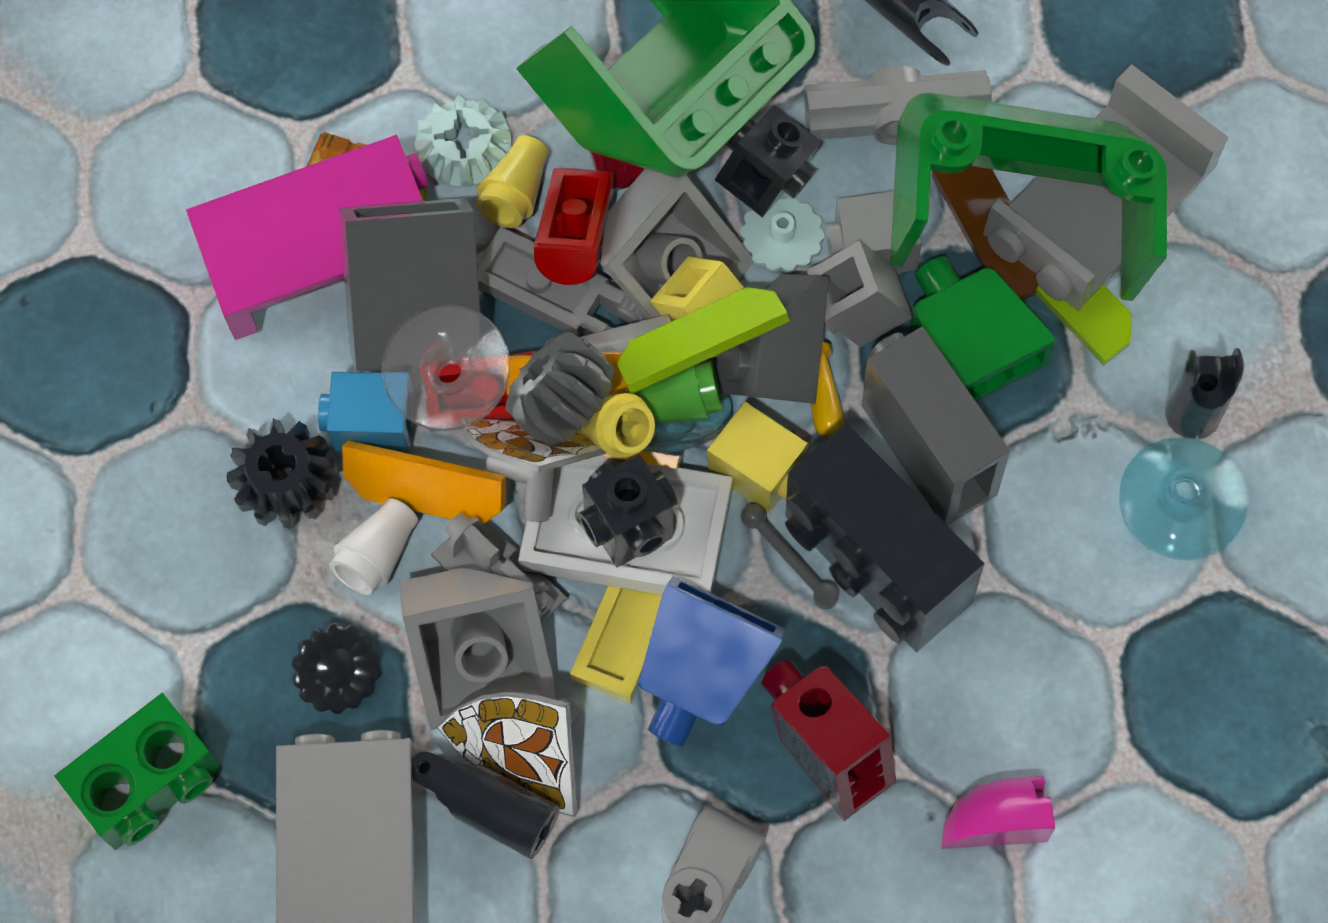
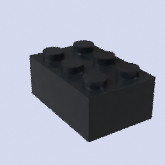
M847 423L788 472L785 516L788 520L785 522L789 533L804 549L811 551L816 548L832 564L829 567L831 576L848 595L855 597L860 593L876 610L873 614L874 620L892 641L900 644L905 640L917 653L973 603L985 563Z

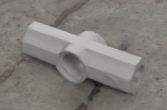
M894 65L875 71L869 76L868 80L805 85L806 129L819 140L874 135L875 139L880 143L896 145L898 121L907 103L913 97L923 93H937L992 102L990 78L987 76L986 70L921 75L920 71L914 67Z

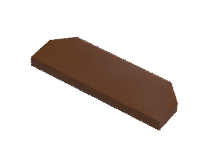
M970 166L968 169L958 173L932 171V178L982 269L991 268L995 270L1022 301L1035 296L1039 286L1036 280L1037 274L1019 260L1010 263L1000 258L990 247L988 237L983 234L990 207L998 199L1007 206L1011 204L993 169Z

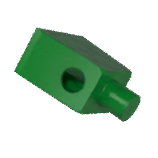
M945 256L932 259L917 270L914 277L927 298L913 306V318L910 322L911 333L923 326L975 402L1049 365L1056 341L1054 336L995 270L984 268L960 280Z

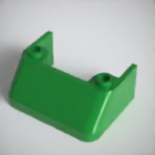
M937 93L919 94L907 103L897 125L890 265L901 267L904 265L928 223L931 170L958 173L968 169L970 166L1109 187L1113 193L1122 198V300L1133 301L1167 258V165L1163 156L1155 147L1127 126L1114 121Z

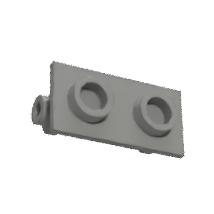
M463 513L456 515L445 528V532L450 537L431 553V556L446 571L468 568L532 582L541 623L567 600V597L544 575L521 571L518 564L520 552L488 522L482 525V522L477 517L467 518Z

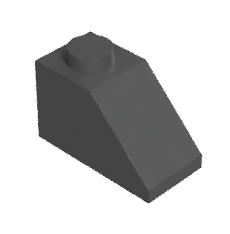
M780 274L765 289L776 292L788 313L790 322L718 354L717 370L721 394L815 404L829 277Z

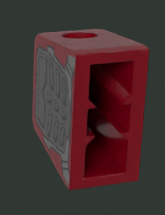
M785 659L774 665L764 675L761 685L774 699L771 707L780 740L843 821H846L896 783L890 734L828 667H818L812 673L805 676L792 659Z

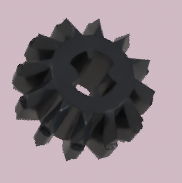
M273 418L269 427L270 434L262 437L259 431L248 428L246 436L251 447L232 448L230 456L238 467L228 471L226 478L230 488L238 491L234 500L242 512L254 510V517L257 523L264 527L278 514L283 527L291 530L295 522L294 513L302 510L309 519H316L318 512L313 499L332 500L334 491L326 480L336 476L337 466L334 459L326 457L329 447L322 436L310 438L307 425L300 421L286 434L281 421ZM285 467L291 468V470L285 469L288 476L286 479L280 481L273 480L272 477L279 479L277 470Z

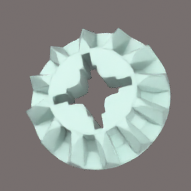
M459 94L453 102L441 106L434 103L432 112L425 120H418V132L414 142L416 153L424 171L436 181L453 187H470L480 184L511 149L512 144L511 133L502 111L497 112L490 107L483 97L476 102L465 100ZM460 124H464L465 128H468L471 137H479L469 140V149H466L467 158H461L460 150H457L454 141H446L456 138V129H459Z

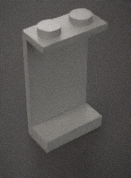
M1132 64L1116 79L1108 105L1095 117V119L1114 121L1127 126L1161 153L1167 165V218L1215 169L1228 140V136ZM1037 176L1009 206L998 199L990 207L983 234L988 237L990 247L1000 258L1010 263L1019 260L1037 274V283L1048 296L1058 301L1064 300L1075 310L1079 311L1121 267L1122 198L1113 193L1109 187Z
M378 730L361 734V741L335 743L333 736L308 734L296 737L295 745L276 746V923H415L412 758L417 752L410 738L401 739V734L398 732Z

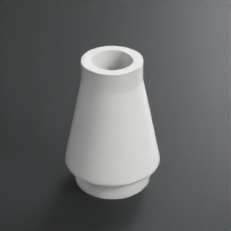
M393 498L387 499L377 512L334 546L335 557L329 564L334 575L346 586L363 595L372 594L376 587L386 586L410 532L418 523L416 514L404 503Z

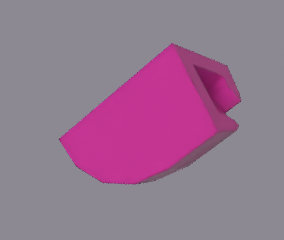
M1044 776L1005 778L975 786L955 802L943 825L941 849L1048 842L1055 830V821L1051 797L1044 798Z

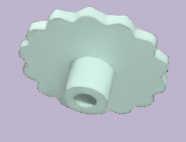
M790 196L785 199L780 198L763 218L754 211L747 212L744 215L745 225L740 228V237L744 241L742 245L752 256L753 264L764 266L770 273L781 270L790 274L796 268L808 267L811 258L820 255V244L825 239V231L821 229L822 218L820 215L813 213V207L809 203H800L796 197L793 199Z

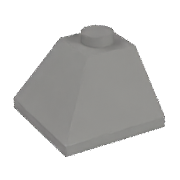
M644 169L609 210L600 264L645 317L651 319L659 317L661 314L651 304L650 300L688 256L724 262L737 280L748 270L753 261L750 253L687 175L671 177Z
M458 568L399 581L402 617L430 730L438 729L437 726L459 705L482 695L517 692L558 700L532 582L468 568Z

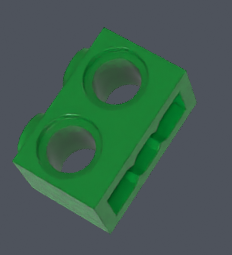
M162 692L60 770L54 777L97 834L116 851L124 843L126 846H132L149 836L159 825L158 817L178 801L181 804H185L200 796L212 784L213 778L211 775L222 767ZM171 743L184 744L183 755L177 764L166 769L156 768L155 760L157 754L164 746ZM128 784L130 792L124 805L114 811H103L102 800L106 792L115 785Z

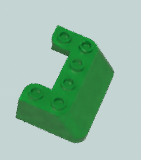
M650 0L663 18L608 69L572 25L549 43L542 45L516 69L576 142L584 149L667 176L683 177L703 166L811 59L815 50V37L812 28L791 0Z

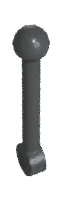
M757 504L746 506L741 512L743 524L748 528L757 529L814 592L813 601L817 607L823 610L835 607L839 598L837 587L830 582H821L765 520L766 513L761 506Z

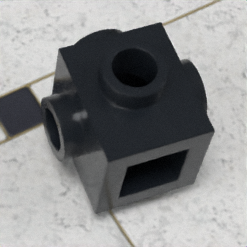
M773 105L757 123L750 118L729 139L726 147L732 150V153L714 180L763 218L784 193L794 199L809 182L816 169L809 165L808 162L822 142L777 106Z
M640 454L624 463L612 461L601 466L592 473L586 483L582 484L584 510L578 513L580 523L591 543L596 548L602 545L616 568L637 557H643L656 551L666 541L673 538V507L678 504L675 492L666 476L660 470L651 473Z

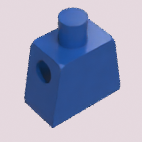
M673 576L662 593L638 682V687L661 698L648 730L666 742L683 746L697 716L715 725L723 726L778 649L786 629Z

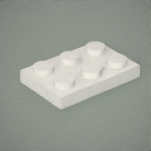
M596 456L554 468L549 520L546 522L527 520L518 558L521 571L662 595L670 579L675 576L712 594L732 492V476L646 464L651 473L660 470L666 476L675 492L678 504L673 507V538L666 541L656 551L643 557H637L616 568L604 547L601 545L596 548L591 543L580 523L578 513L584 510L582 484L586 483L592 473L601 466L612 461L624 463L626 460Z

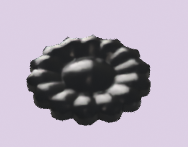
M332 623L326 630L321 628L314 629L311 632L310 639L302 640L299 643V654L292 659L291 666L296 671L292 677V683L295 687L300 688L299 696L301 700L306 703H312L313 708L319 712L330 710L334 714H340L346 708H358L362 698L372 695L373 683L380 677V671L376 666L380 655L372 649L371 638L367 635H360L356 627L349 625L343 628L338 623Z

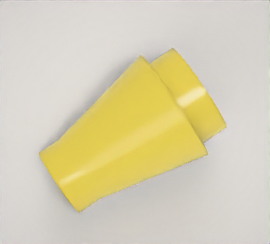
M527 135L517 137L512 148L478 185L477 194L479 198L476 203L477 208L487 220L501 227L515 228L521 224L522 220L532 216L543 167L549 156V150L544 143Z
M623 393L606 396L600 404L602 410L594 413L589 419L588 427H581L576 432L586 436L610 456L627 458L641 452L648 446L654 435L655 421L652 412L640 397L634 394Z

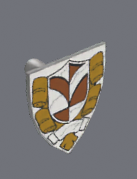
M462 418L463 436L472 446L488 455L486 464L488 471L505 475L506 478L526 484L523 518L532 522H546L549 520L554 468L607 454L586 436L576 433L573 439L567 442L562 441L556 445L549 446L540 439L535 440L514 421Z
M517 692L487 694L459 705L437 726L438 730L457 753L470 765H485L560 807L559 813L572 817L576 816L577 801L571 725L578 718L579 710L573 701L566 698L555 700L539 695Z

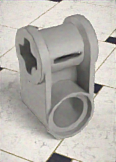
M706 805L696 819L684 843L679 860L665 883L662 893V922L720 923L737 890L742 888L752 871L767 835ZM694 894L702 896L704 898L703 911L695 910L690 918L680 914L681 901L688 902Z

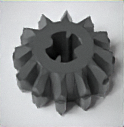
M568 331L558 337L548 339L543 348L538 352H533L528 363L519 368L520 374L509 387L510 395L507 398L505 409L512 415L515 422L521 426V429L535 440L540 439L549 446L556 445L562 441L567 442L573 439L578 429L588 427L589 419L594 413L602 410L600 404L611 392V381L615 368L605 359V355L586 339H580Z

